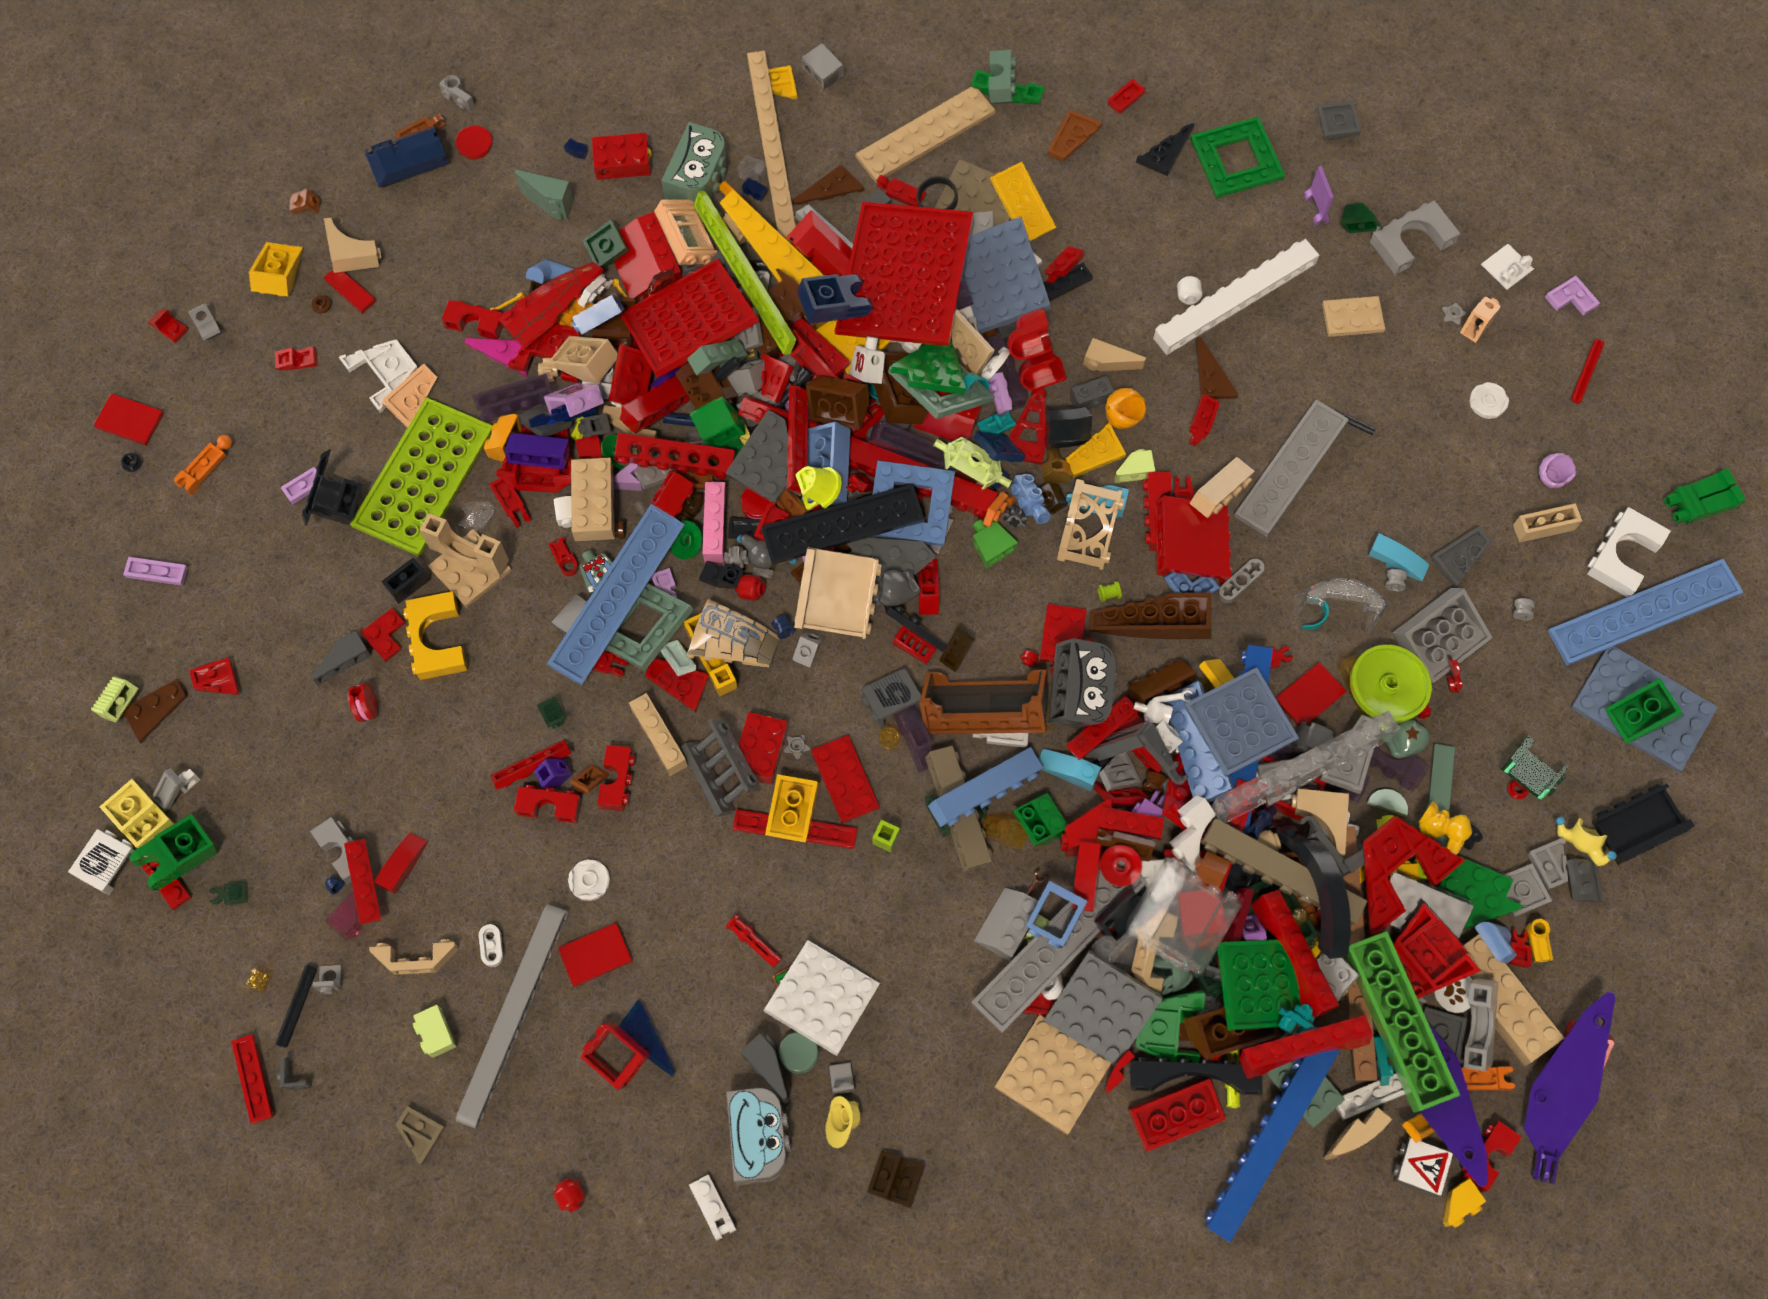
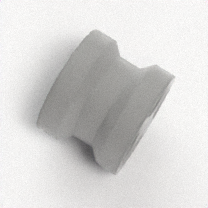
M1399 569L1389 570L1387 572L1388 581L1385 585L1386 589L1397 592L1404 591L1406 589L1404 580L1407 578V573Z
M1520 598L1514 601L1516 610L1513 612V617L1515 619L1528 621L1534 618L1532 609L1535 607V602L1533 600Z

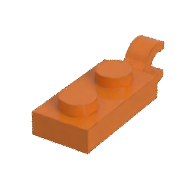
M1002 491L988 508L983 525L990 527L994 521L998 522L1001 514H1004L1007 507L1013 504L1015 496L1008 497L1005 494L1006 491Z

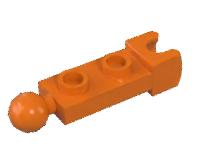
M221 435L217 439L216 446L209 443L184 471L181 470L174 478L175 484L180 488L185 485L184 488L189 495H193L201 486L200 484L226 457L222 450L229 449L232 446V438L228 435Z
M1490 1067L1486 1072L1461 1068L1468 1091H1511L1515 1088L1514 1083H1508L1504 1080V1075L1513 1072L1512 1067Z

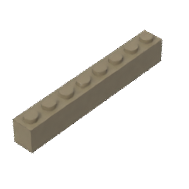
M1214 819L1201 841V844L1205 845L1204 848L1213 854L1218 852L1224 856L1223 859L1230 861L1231 864L1238 863L1243 866L1242 869L1245 872L1260 875L1262 881L1270 885L1274 883L1280 886L1282 892L1288 895L1293 893L1299 897V901L1306 905L1313 904L1321 912L1316 886L1306 867L1218 819ZM1346 889L1350 906L1351 925L1357 923L1367 900Z

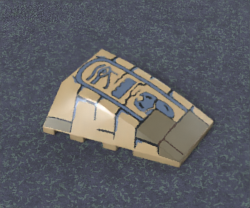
M708 599L696 625L687 658H694V656L704 657V660L717 658L724 659V662L728 663L741 661L744 665L769 668L779 638L774 632L712 599Z

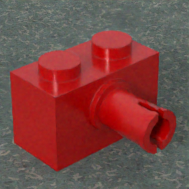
M670 470L650 504L675 517V515L682 511L684 500L691 496L694 483Z

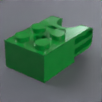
M190 814L155 835V838L134 850L130 855V861L136 866H143L150 862L159 863L158 869L148 877L147 883L151 890L157 891L217 855L214 844L194 816Z

